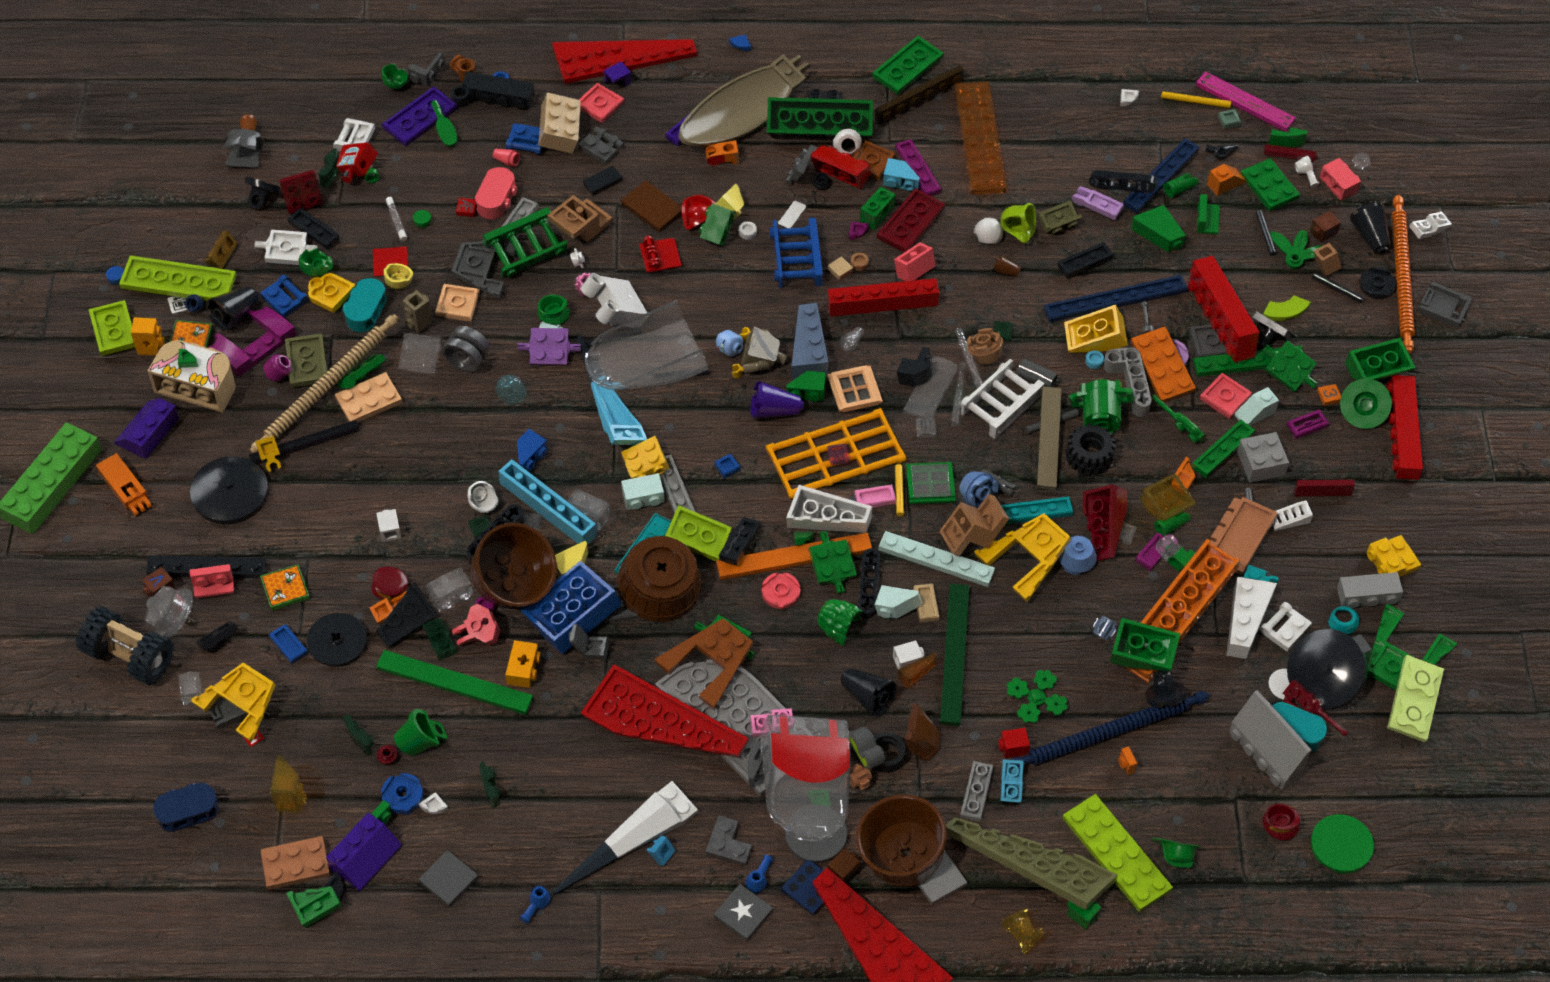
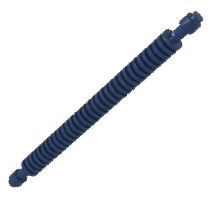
M1199 691L1191 697H1185L1184 701L1174 707H1169V705H1163L1164 708L1148 707L1142 711L1134 712L1128 716L1126 715L1114 721L1098 725L1081 733L1079 732L1067 738L1048 743V745L1045 744L1031 749L1028 752L1029 755L1021 758L1018 756L1011 760L1024 761L1023 765L1032 762L1035 766L1038 763L1041 764L1052 760V758L1071 753V751L1074 752L1100 741L1102 742L1114 736L1116 737L1128 731L1188 711L1190 705L1204 703L1206 699H1209L1206 691ZM1010 763L1016 765L1018 768L1020 767V764Z

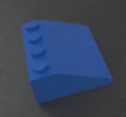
M579 561L554 582L552 588H550L551 590L544 598H541V600L534 604L523 607L521 612L562 655L573 646L569 641V633L572 631L573 624H578L587 634L620 607L622 603L613 588L582 561Z

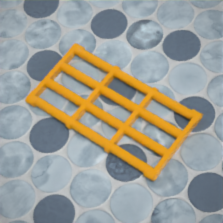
M881 408L856 418L839 421L837 424L809 433L805 432L803 435L765 445L767 453L790 499L794 498L797 488L791 489L788 481L821 471L825 479L803 485L808 488L818 489L832 486L834 483L861 474H868L870 471L891 464L907 461ZM880 418L883 426L850 436L847 430L849 427ZM842 430L845 436L843 439L815 447L812 439ZM887 432L890 438L889 441L861 450H857L854 442ZM807 441L810 447L809 450L777 460L774 454L775 451ZM848 444L852 450V453L843 456L844 459H841L842 457L840 456L836 457V460L830 459L823 462L819 455ZM894 447L898 454L867 465L864 464L861 458ZM812 456L815 457L818 463L784 474L781 466ZM855 459L860 466L831 477L827 471V468Z

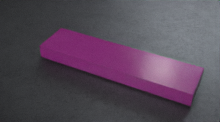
M912 139L895 144V149L902 161H906L919 177V189L929 196L941 193L942 188Z

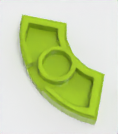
M1295 295L1285 302L1276 303L1270 301L1263 315L1272 321H1285V319L1297 318L1309 308L1311 302Z

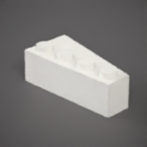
M798 485L786 517L787 528L866 533L872 519V506Z
M1237 577L1233 593L1226 656L1247 658L1277 583Z

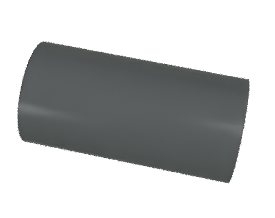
M1025 358L1021 361L1016 372L1018 376L1032 383L1038 380L1045 383L1044 387H1053L1058 377L1057 373Z

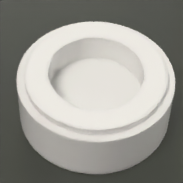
M743 222L740 224L739 235L741 238L748 240L756 236L757 227L754 223Z

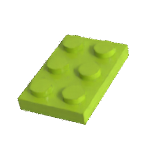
M125 300L89 309L101 356L135 347L131 335L132 323Z
M678 505L665 536L677 539L692 552L716 561L719 560V554L724 548L732 527Z

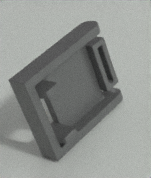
M1432 282L1417 311L1422 315L1458 329L1472 301V297ZM1457 306L1463 308L1461 314L1455 311Z
M221 696L209 709L217 729H222L241 721L248 715Z

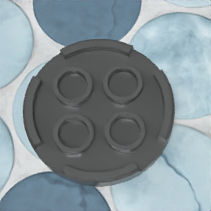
M819 804L807 805L796 810L788 819L785 828V839L789 850L795 857L804 862L810 860L817 864V862L833 860L844 849L847 841V827L841 815L834 809Z

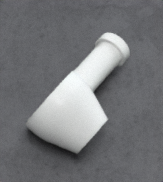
M1305 156L1295 163L1296 172L1298 174H1307L1311 188L1319 186V181L1315 177L1309 156Z

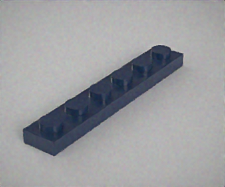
M1184 138L1149 174L1158 181L1155 190L1151 193L1132 191L1123 201L1124 206L1138 214L1164 187V184L1169 182L1199 151V146Z

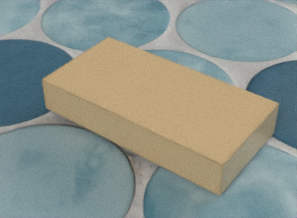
M933 584L915 585L913 590L919 591L922 600L921 606L917 607L919 623L939 621Z

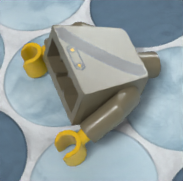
M755 326L751 331L748 327L742 329V333L739 335L743 338V342H746L741 361L743 366L741 367L737 363L733 364L732 376L734 378H740L743 374L742 372L750 373L770 370L775 362L782 365L785 363L787 354L778 351L780 341L767 329H759Z

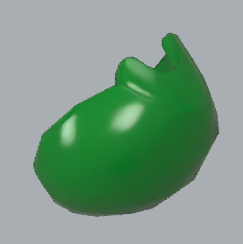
M389 64L382 68L381 77L386 87L397 90L403 88L408 83V74L404 68L400 70L396 64Z

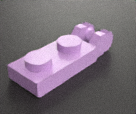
M1081 186L1077 189L1078 194H1074L1072 197L1074 203L1080 206L1084 205L1113 220L1117 219L1124 207V204Z

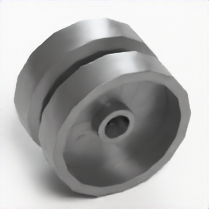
M467 326L455 327L441 351L444 359L451 366L458 370L472 373L478 369L490 346L487 339L475 329Z

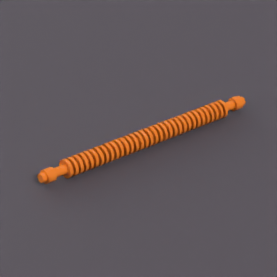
M1396 195L1393 199L1395 211L1392 213L1399 327L1400 336L1404 338L1403 344L1408 354H1411L1414 350V342L1411 338L1415 335L1407 216L1406 211L1402 210L1404 199L1400 195Z

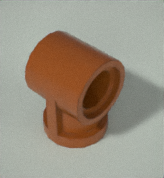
M456 55L450 62V68L459 75V79L462 82L466 72L476 73L474 61L465 59L462 55Z

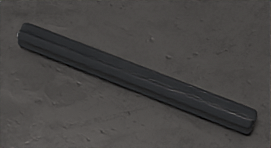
M352 420L278 444L277 447L280 454L275 457L358 431L359 425L356 420ZM258 451L248 455L249 460L255 463L267 460H261Z

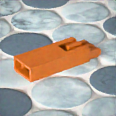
M117 453L96 464L99 474L127 510L130 509L135 517L139 515L136 510L137 508L143 513L146 511L143 506L144 504L148 509L152 507L147 499L148 496L145 489ZM124 486L127 488V493L130 494L128 497L121 489Z

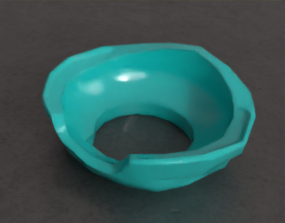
M1339 606L1332 611L1328 624L1331 629L1350 634L1358 628L1359 616L1351 607ZM1337 611H1347L1352 615V619L1349 622H1341L1337 619L1335 613Z

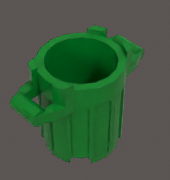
M1098 379L1087 384L1083 383L1080 386V392L1072 393L1069 396L1072 407L1083 408V425H1100V428L1105 427L1107 432H1111L1112 435L1116 429L1118 431L1120 429L1121 404L1135 400L1132 388H1122L1121 381L1115 380L1114 382L1107 379Z

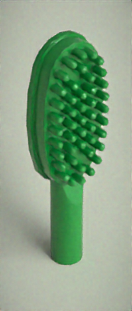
M434 100L431 102V105L438 119L436 121L438 135L446 146L453 147L457 142L455 128L452 122L443 116L438 101Z

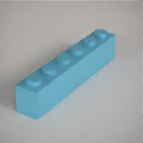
M511 459L498 471L500 484L577 544L586 541L588 545L597 537L595 522Z

